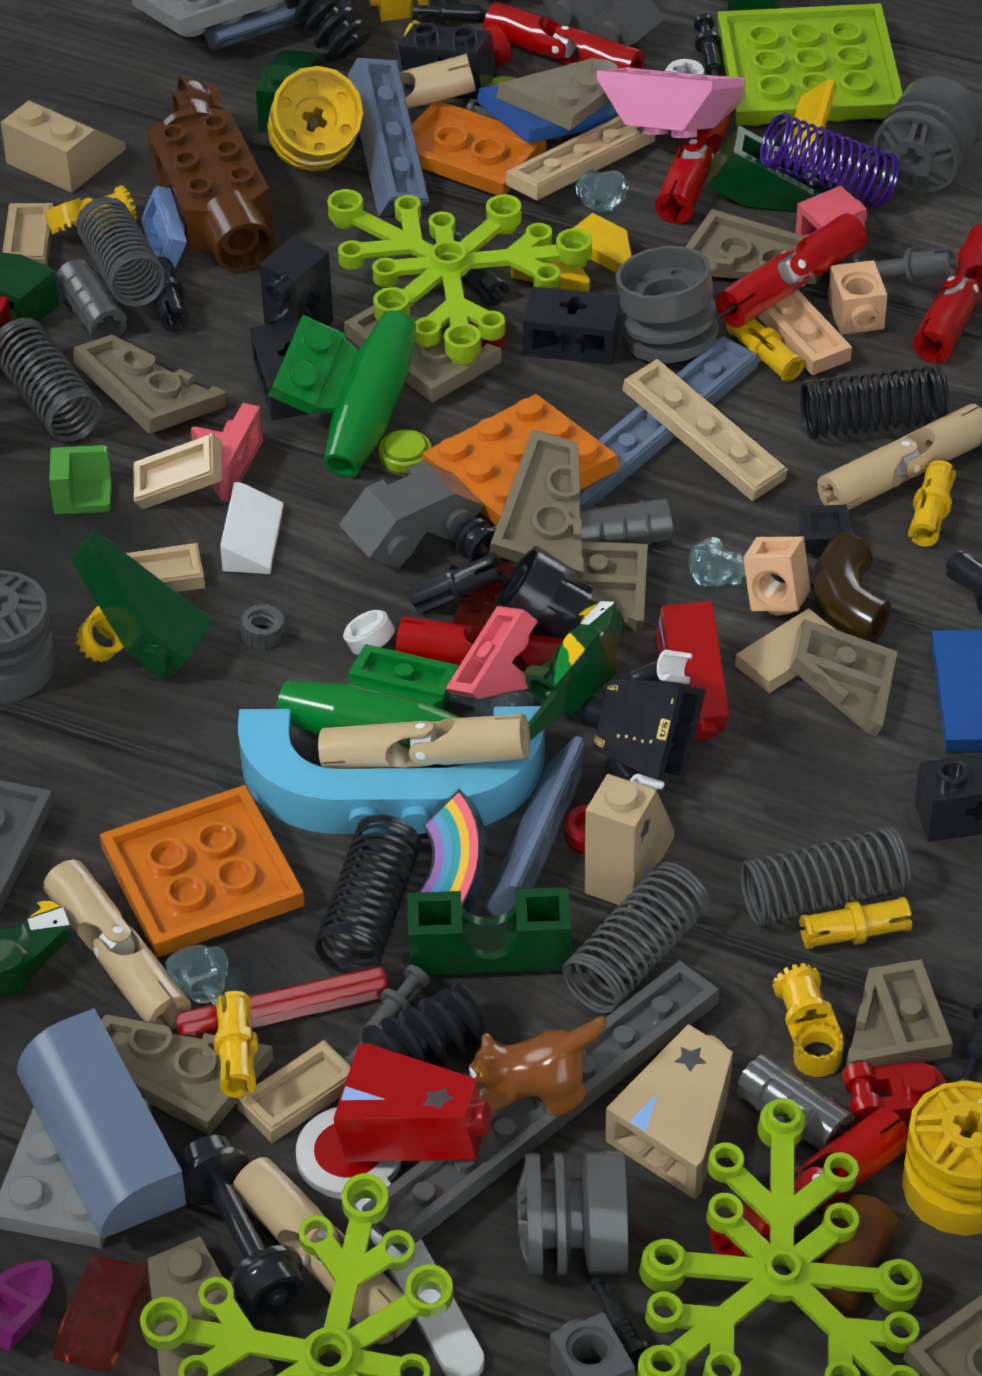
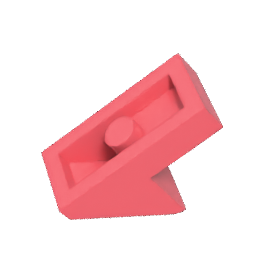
M242 403L234 419L226 422L223 432L200 427L191 428L192 441L212 433L222 441V481L211 486L223 501L230 502L234 482L241 483L263 442L260 406Z
M497 606L445 689L454 695L476 699L528 689L526 676L512 662L526 648L529 642V634L538 621L523 609Z

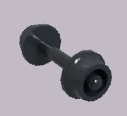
M208 1135L193 1141L181 1151L176 1160L182 1170L185 1199L187 1203L195 1205L215 1202L240 1249L244 1260L235 1268L229 1279L233 1286L235 1298L240 1302H245L250 1311L256 1316H273L287 1310L302 1297L305 1290V1283L300 1273L303 1267L302 1257L291 1246L277 1245L264 1247L233 1188V1182L237 1175L250 1163L247 1155L240 1149L233 1148L224 1136Z

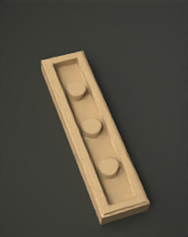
M617 116L506 172V185L535 200H539L654 142L655 135L643 134V127L625 125L620 116Z
M654 360L624 379L622 390L752 502L786 479L788 469L660 360Z

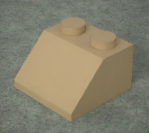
M29 100L1 121L6 163L70 193H73L126 150V143Z

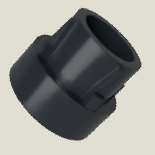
M534 546L520 559L507 577L494 602L492 613L497 606L523 609L538 621L530 634L565 639L581 623L578 615L590 606L593 587L575 576L576 571L565 565L564 562L539 546Z

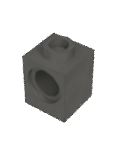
M604 1312L588 1319L579 1318L571 1320L558 1331L550 1333V1367L555 1376H635V1366ZM594 1360L599 1363L587 1365L581 1363V1361Z

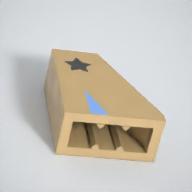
M610 774L606 775L586 809L585 894L620 905L657 863L661 862L674 839L675 830L657 790Z
M688 1024L606 1108V1142L619 1151H623L624 1154L693 1199H696L703 1190L708 1171L709 1155L716 1142L730 1090L733 1052L718 1038L712 1035H705Z

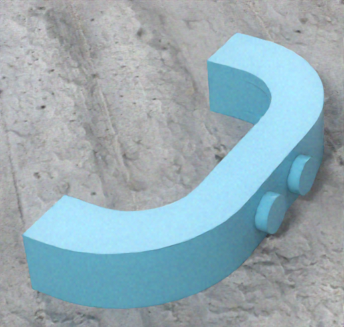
M541 706L494 707V716L524 713L529 722ZM239 709L238 737L241 767L247 788L259 805L274 817L289 825L312 832L355 834L357 826L362 819L371 815L384 814L406 821L418 834L427 833L422 825L458 789L462 790L471 799L480 813L484 826L506 817L521 806L535 790L544 768L545 729L530 741L529 757L524 760L467 763L448 768H324L306 761L294 750L290 709ZM375 822V823H370V824H368V825H373V824L392 825V824L383 823V822ZM371 828L362 833L401 834L386 828Z

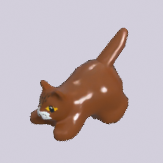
M600 1016L572 1031L566 1029L548 1030L534 1038L513 1045H502L495 1041L491 1035L485 1033L481 1039V1048L476 1053L475 1059L469 1067L471 1077L476 1078L478 1083L484 1085V1088L479 1091L482 1102H488L491 1113L505 1110L522 1097L536 1096L543 1102L547 1114L563 1116L574 1111L582 1104L587 1095L586 1088L582 1083L584 1060L586 1059V1049L584 1047L600 1037L607 1026V1020Z

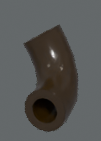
M847 532L837 533L825 545L813 570L816 602L830 623L846 634L875 643L887 625L891 612V603L873 594L862 584V577L869 570L873 562L872 553L866 543L854 534Z

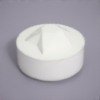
M371 610L353 619L345 628L343 638L352 653L359 655L365 644L382 647L393 636L395 627L385 611Z

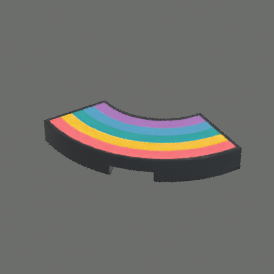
M458 789L422 825L431 840L432 863L428 876L418 892L461 891L462 906L470 913L483 885L484 878L481 874L484 863V849L488 845L480 813L471 799L462 790Z

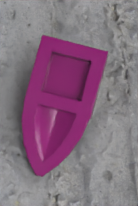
M45 1259L18 1264L0 1273V1348L10 1352L39 1322L42 1306L49 1296L53 1282V1273L49 1261Z

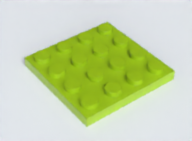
M881 3L718 12L717 27L721 37V49L726 76L743 77L746 85V99L734 109L736 126L770 124L778 114L784 112L794 117L801 96L827 79L834 80L836 84L828 121L886 119L903 94Z

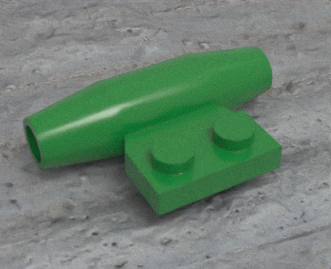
M391 310L383 313L359 351L344 337V333L303 315L268 396L310 415L312 413H332L323 463L330 472L340 477L352 478L359 474L385 434L408 376L416 323L403 312Z
M365 644L348 673V684L287 680L280 690L276 709H290L291 725L318 737L322 728L413 721L437 722L443 719L462 718L443 710L451 696V693L445 688L459 665ZM410 738L398 741L402 746L410 749Z

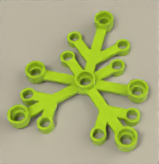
M350 189L338 190L333 192L327 200L329 219L337 228L352 229L358 227L382 239L370 242L349 240L341 243L338 247V258L341 267L349 270L358 269L365 264L366 258L408 254L417 257L396 260L380 258L373 263L374 283L381 287H388L379 290L373 297L374 316L378 321L383 313L391 310L400 311L410 316V307L443 281L446 301L427 317H422L415 321L416 333L414 340L420 346H434L441 341V329L447 323H450V327L444 333L445 353L453 363L458 365H468L476 360L481 352V338L494 341L502 338L505 334V317L502 313L488 311L464 298L461 277L466 275L470 269L511 266L533 277L534 287L558 289L561 284L559 267L543 262L561 261L562 265L566 268L579 269L584 267L592 256V237L587 231L577 228L566 229L558 234L556 244L552 245V229L545 223L529 225L526 228V233L507 249L477 252L497 234H511L522 221L521 202L512 195L501 194L490 198L486 203V220L460 242L454 241L453 237L456 232L455 217L448 212L432 214L429 217V234L436 240L435 245L422 240L419 223L421 218V201L416 196L403 195L395 200V218L401 222L402 229L363 211V198L357 191ZM420 274L404 289L391 287L399 282L400 276ZM468 321L478 325V328L472 324H468Z
M786 1098L773 1100L763 1107L757 1126L758 1135L761 1141L770 1147V1192L743 1167L744 1155L741 1149L732 1143H719L715 1145L710 1152L707 1164L708 1172L713 1179L726 1183L770 1226L769 1242L742 1217L743 1205L738 1197L730 1193H719L713 1196L709 1202L706 1214L707 1223L714 1231L724 1233L748 1257L686 1252L677 1242L670 1239L656 1240L644 1249L639 1268L640 1277L647 1287L657 1291L648 1300L645 1312L646 1323L651 1329L659 1333H668L675 1329L689 1331L670 1346L655 1345L647 1348L639 1358L636 1376H685L686 1365L708 1347L709 1356L705 1362L703 1376H718L712 1370V1367L716 1365L728 1367L732 1372L730 1376H740L741 1363L734 1354V1326L768 1299L779 1303L792 1300L828 1335V1367L824 1376H861L853 1361L868 1376H920L909 1366L893 1365L875 1347L883 1346L895 1353H905L907 1348L917 1340L919 1324L911 1314L905 1312L915 1305L922 1287V1278L915 1266L903 1259L886 1261L879 1268L814 1263L836 1244L849 1241L854 1237L859 1224V1215L851 1205L846 1203L830 1205L825 1212L822 1224L794 1246V1227L836 1193H843L852 1189L859 1171L858 1163L851 1155L842 1152L833 1153L826 1159L822 1174L794 1195V1147L802 1138L806 1122L802 1109L794 1101ZM774 1116L786 1117L791 1122H780ZM728 1158L734 1162L735 1166L723 1167L716 1160ZM842 1168L848 1172L849 1176L838 1177L832 1173L831 1169ZM726 1208L732 1211L734 1216L723 1218L715 1210ZM834 1218H842L846 1220L850 1226L847 1228H839L836 1227L831 1222V1220ZM655 1257H669L675 1263L664 1265L658 1262ZM773 1266L785 1267L792 1273L788 1275L778 1274L773 1269ZM890 1276L901 1277L908 1284L898 1285L890 1279ZM685 1277L749 1282L719 1307L682 1304L681 1300L671 1293L683 1284ZM836 1287L847 1291L869 1292L873 1294L879 1306L893 1313L888 1315L885 1321L845 1318L816 1288L831 1289ZM661 1306L667 1307L674 1315L669 1318H663L658 1316L654 1309ZM902 1327L908 1331L910 1336L899 1338L891 1332L890 1328ZM656 1361L665 1362L672 1366L673 1369L661 1372L655 1369L652 1363Z
M364 1173L350 1178L342 1189L343 1211L349 1219L343 1248H341L334 1237L332 1223L324 1216H309L302 1221L299 1227V1240L302 1249L310 1255L317 1256L335 1281L324 1328L314 1331L306 1339L255 1330L235 1301L232 1284L223 1277H211L205 1280L198 1292L203 1312L210 1317L217 1318L220 1323L188 1318L186 1308L180 1301L171 1297H159L150 1301L144 1307L140 1317V1324L146 1342L155 1349L163 1351L172 1350L179 1347L182 1343L212 1348L202 1355H191L184 1359L179 1366L178 1376H187L194 1368L205 1369L208 1372L207 1376H217L249 1355L295 1363L276 1376H401L402 1372L408 1367H417L423 1371V1376H431L428 1361L419 1354L412 1353L399 1357L366 1351L365 1349L417 1316L433 1318L445 1313L453 1301V1283L448 1272L442 1267L433 1264L421 1265L415 1268L407 1277L405 1284L406 1294L349 1329L358 1287L388 1268L396 1271L404 1270L415 1259L414 1240L409 1233L403 1230L389 1231L382 1237L379 1245L367 1252L372 1226L380 1222L387 1214L389 1197L387 1187L379 1177ZM364 1198H369L376 1202V1206L370 1211H360L355 1207L356 1203ZM317 1228L327 1233L326 1238L320 1242H311L306 1238L309 1231ZM401 1243L408 1248V1251L401 1257H393L387 1253V1249L392 1244ZM426 1289H434L441 1296L434 1303H425L420 1300L419 1295ZM214 1290H222L228 1295L226 1300L220 1304H211L206 1298ZM165 1321H171L177 1325L176 1330L168 1336H161L155 1332L157 1326ZM329 1351L336 1352L341 1356L340 1361L331 1367L324 1366L319 1362L320 1357Z

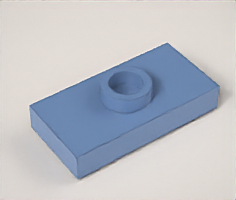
M156 186L143 212L141 222L146 239L155 255L172 261L175 271L187 244L184 223L180 220L171 188Z

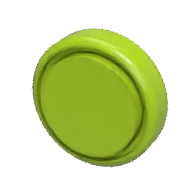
M414 430L394 431L380 441L378 446L379 460L384 467L391 471L408 473L409 467L424 461L422 452L432 448L430 440L420 432Z

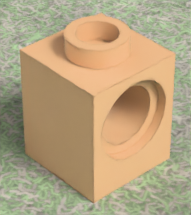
M874 260L830 266L828 303L840 335L884 329L887 292Z
M756 537L743 557L751 611H768L769 614L777 616L798 611L811 590L804 537ZM770 573L779 575L785 583L776 581Z

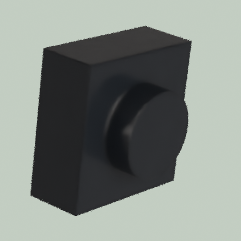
M847 504L799 506V528L801 537H804L806 553H822L825 545L837 533L847 532L852 534Z

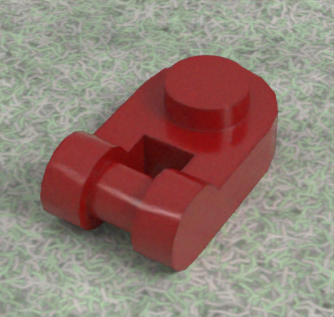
M855 1062L846 1066L841 1073L845 1090L853 1096L849 1106L851 1113L855 1116L853 1121L855 1124H858L881 1107L891 1109L900 1117L896 1123L902 1120L903 1122L910 1121L912 1109L922 1096L946 1083L939 1070L923 1062H908L874 1067L868 1062ZM887 1092L888 1097L881 1098L876 1093Z

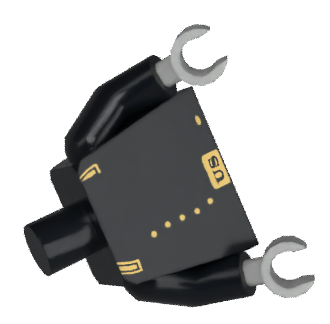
M664 650L657 660L633 669L628 675L627 680H611L607 686L604 699L592 696L582 705L580 720L585 726L597 728L593 743L594 749L608 756V768L616 777L655 790H662L665 785L664 782L659 780L683 784L706 693L705 689L685 685L690 683V677L685 676L684 671L687 660L692 659L691 653Z

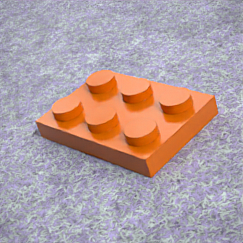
M443 101L432 103L412 124L422 169L495 195L507 194L512 189L506 185L507 171L546 152V140L527 143L501 121Z

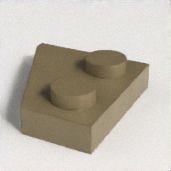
M581 541L582 557H584L583 581L593 587L590 606L595 603L598 604L600 601L615 602L624 619L623 626L636 632H644L648 544Z
M804 619L797 631L790 669L866 733L874 737L878 735L884 724L897 651Z
M922 959L869 968L863 1000L857 1015L855 1033L848 1052L847 1066L855 1062H868L874 1067L908 1062H926L951 1057L953 1043Z

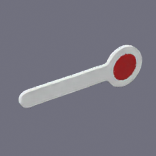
M337 1107L315 1116L299 1134L296 1143V1162L299 1173L312 1189L328 1197L342 1199L341 1194L345 1183L358 1174H373L379 1177L388 1187L401 1166L402 1161L346 1162L333 1121ZM361 1199L356 1203L355 1207L362 1211V1206L371 1199ZM372 1229L370 1237L375 1246L380 1244L382 1236ZM420 1239L415 1243V1259L408 1268L399 1271L389 1268L388 1270L398 1289L403 1294H406L405 1284L409 1274L421 1265H435ZM393 1245L387 1249V1253L393 1257H401L407 1253L405 1251L402 1254ZM426 1289L420 1293L419 1298L425 1303H434L441 1295L434 1289ZM454 1298L449 1309L442 1315L433 1318L421 1316L415 1318L446 1376H479L482 1373L484 1353Z

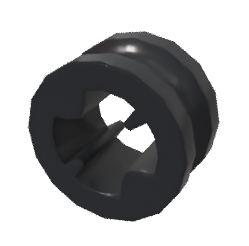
M477 518L472 520L461 530L457 537L456 551L462 557L468 558L470 563L487 556L496 528H492L485 519Z

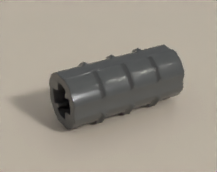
M82 258L68 261L62 265L57 272V286L63 293L64 300L71 305L72 312L81 320L83 328L89 332L94 340L109 335L121 336L127 327V316L119 306V302L110 293L108 286L102 281V276L99 272L95 271L93 266Z
M666 498L643 501L641 499L636 503L622 505L617 503L616 506L602 508L594 506L592 509L580 511V519H582L581 541L636 543L648 544L649 546L652 543L672 540L673 524Z
M765 1054L759 1055L750 1062L738 1080L736 1094L756 1108L758 1114L761 1113L767 1103L773 1100L786 1098L794 1101L802 1109L806 1120L800 1142L802 1144L807 1143L817 1151H820L853 1127L855 1116L834 1102L832 1096L827 1097L812 1087L810 1081H803L793 1074L788 1066H781ZM774 1116L780 1122H791L786 1117Z

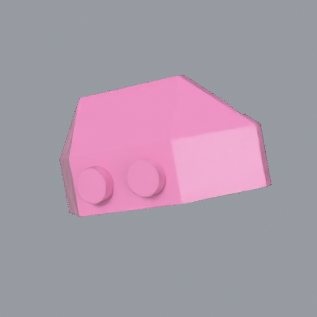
M629 67L597 71V81L624 124L643 127V134L646 135L668 134V130H671V137L674 138L697 137V129L716 127L746 99V85L743 77Z

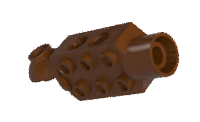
M178 75V91L172 93L174 113L147 131L152 172L159 186L171 188L180 220L184 223V233L190 250L213 252L218 264L230 272L241 273L253 270L260 266V263L272 253L274 248V236L271 232L273 223L269 187L230 111L223 109L216 85L214 83L205 85L196 78Z

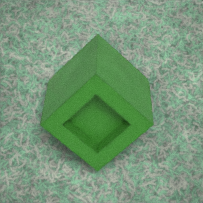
M107 446L51 448L49 482L54 514L109 512L111 510L112 476Z

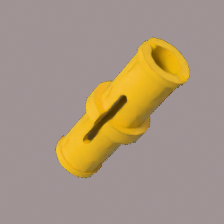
M755 318L739 328L731 327L726 323L725 328L728 333L735 336L749 350L759 355L758 362L763 361L785 382L796 379L803 371L805 366L803 358L782 342L781 335L772 327L765 328Z
M936 460L928 464L923 486L918 489L914 496L913 508L915 513L908 530V536L912 537L911 541L919 546L928 547L936 544L939 539L942 520L950 513L952 505L950 492L956 478V470L951 471L953 466L946 461Z
M905 897L862 906L858 901L845 904V909L812 915L805 914L801 915L799 919L800 926H805L806 930H800L806 949L849 940L854 945L865 943L867 937L898 931L906 932L912 929V920H906L905 916H911V910Z
M241 991L225 992L227 1008H225L224 997L220 995L216 1000L218 1032L214 1037V1051L220 1058L221 1091L229 1097L242 1098L247 1096L245 1080L247 1081V1090L250 1093H253L256 1089L253 1060L258 1050L257 1034L255 1032L252 1033L251 998Z

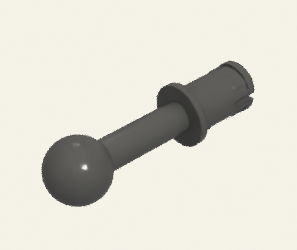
M953 246L925 251L908 248L904 258L875 261L881 279L907 276L908 281L911 284H915L927 277L955 275V269L958 268V256ZM850 256L838 265L862 261Z

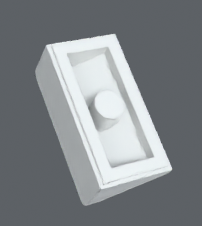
M234 482L220 546L223 571L271 573L284 510L283 502L246 484Z

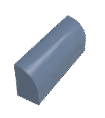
M95 1008L62 1020L38 1034L21 1054L17 1065V1075L100 1238L104 1239L186 1205L182 1170Z

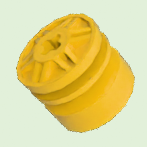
M322 66L301 68L285 78L275 93L267 124L270 144L280 159L295 169L308 172L328 170L344 160L354 145L363 117L361 97L351 80L337 70ZM312 117L319 120L318 127L314 132L306 129Z
M959 1081L942 1084L925 1093L912 1109L902 1188L908 1206L920 1220L941 1232L962 1236L982 1234V1083Z

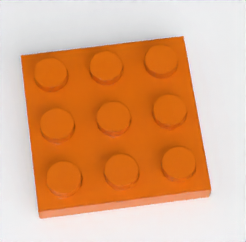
M537 394L520 400L517 404L502 412L483 419L471 428L447 438L440 444L422 452L425 462L453 472L484 504L480 513L496 526L498 525L532 429L578 443L580 490L619 470L616 453Z
M246 785L100 834L101 848L156 958L305 906L304 892Z

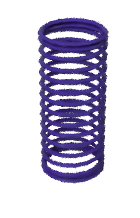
M785 112L778 114L771 121L764 134L760 148V160L764 167L777 168L780 173L786 171L788 176L794 174L797 179L803 177L805 182L812 181L814 185L820 184L823 189H833L832 183L837 178L836 187L842 186L845 182L844 188L848 192L853 186V193L851 195L859 201L862 200L865 205L869 204L874 208L881 207L888 201L896 187L900 172L899 159L895 154L885 153L882 149L877 150L873 146L868 147L865 143L851 140L848 136L843 137L839 133L834 134L831 130L817 127L814 123L808 124L805 120L800 121L797 117H791ZM783 119H785V122H784V123L781 125V127L778 129L777 133L775 134V136H774V138H773V140H772V143H771V146H770V149H769V154H768V148H769V145H770V142H771V138H772V136H773V134H774L776 128H777L778 125L780 124V122H781ZM798 126V133L792 141L793 130ZM785 128L782 143L772 159L776 141ZM807 129V136L801 143L802 133ZM815 133V140L809 148L811 136ZM824 136V142L818 150L819 140ZM833 139V145L827 152L828 142ZM841 142V149L836 154V146ZM795 144H796V147H795V149H794L793 155H792V157H791V159H790V156H791V154H792L793 148H794V146H795ZM850 145V151L844 158L845 149ZM804 146H805L804 152H803L802 157H801V159H800V161H799V158H800V156H801L802 150H803V148H804ZM858 149V155L853 161L854 151ZM813 151L812 157H811L810 162H809V164H808V166H807L809 157H810V155H811V152ZM867 152V158L862 163V155ZM821 153H822L820 162H819V164H818V166H817V168H816L818 159H819V157H820V155H821ZM830 155H831V158H830L829 164H828V166H827V169H826V171L824 172V169H825V166H826V164H827V161H828V159H829V157H830ZM875 155V161L870 167L871 157ZM786 157L785 167L781 168L780 164L784 161ZM838 159H839V163H838L837 169H836V171H835V173H834V175H833V171H834L835 165H836V163H837V161H838ZM891 159L892 173L889 183L882 196L874 202L884 185L888 160ZM795 160V162H794V170L790 172V171H789V167L792 165L793 161ZM847 161H848V165H847L846 171H845V173H844V176H843L842 179H841V175H842V173H843L844 167H845V165H846V163H847ZM857 163L855 173L853 175L851 182L849 183L852 171ZM803 164L802 174L799 175L797 171ZM865 165H866L864 175H863L862 180H861V182H860V184H859V186H858L859 178H860L861 173H862V171H863V169H864V167H865ZM884 166L882 179L880 181L878 189L873 195L876 179L882 167ZM811 168V177L807 178L806 174ZM820 171L819 180L815 181V177ZM828 175V183L824 185L823 181ZM862 188L861 197H858L857 194Z

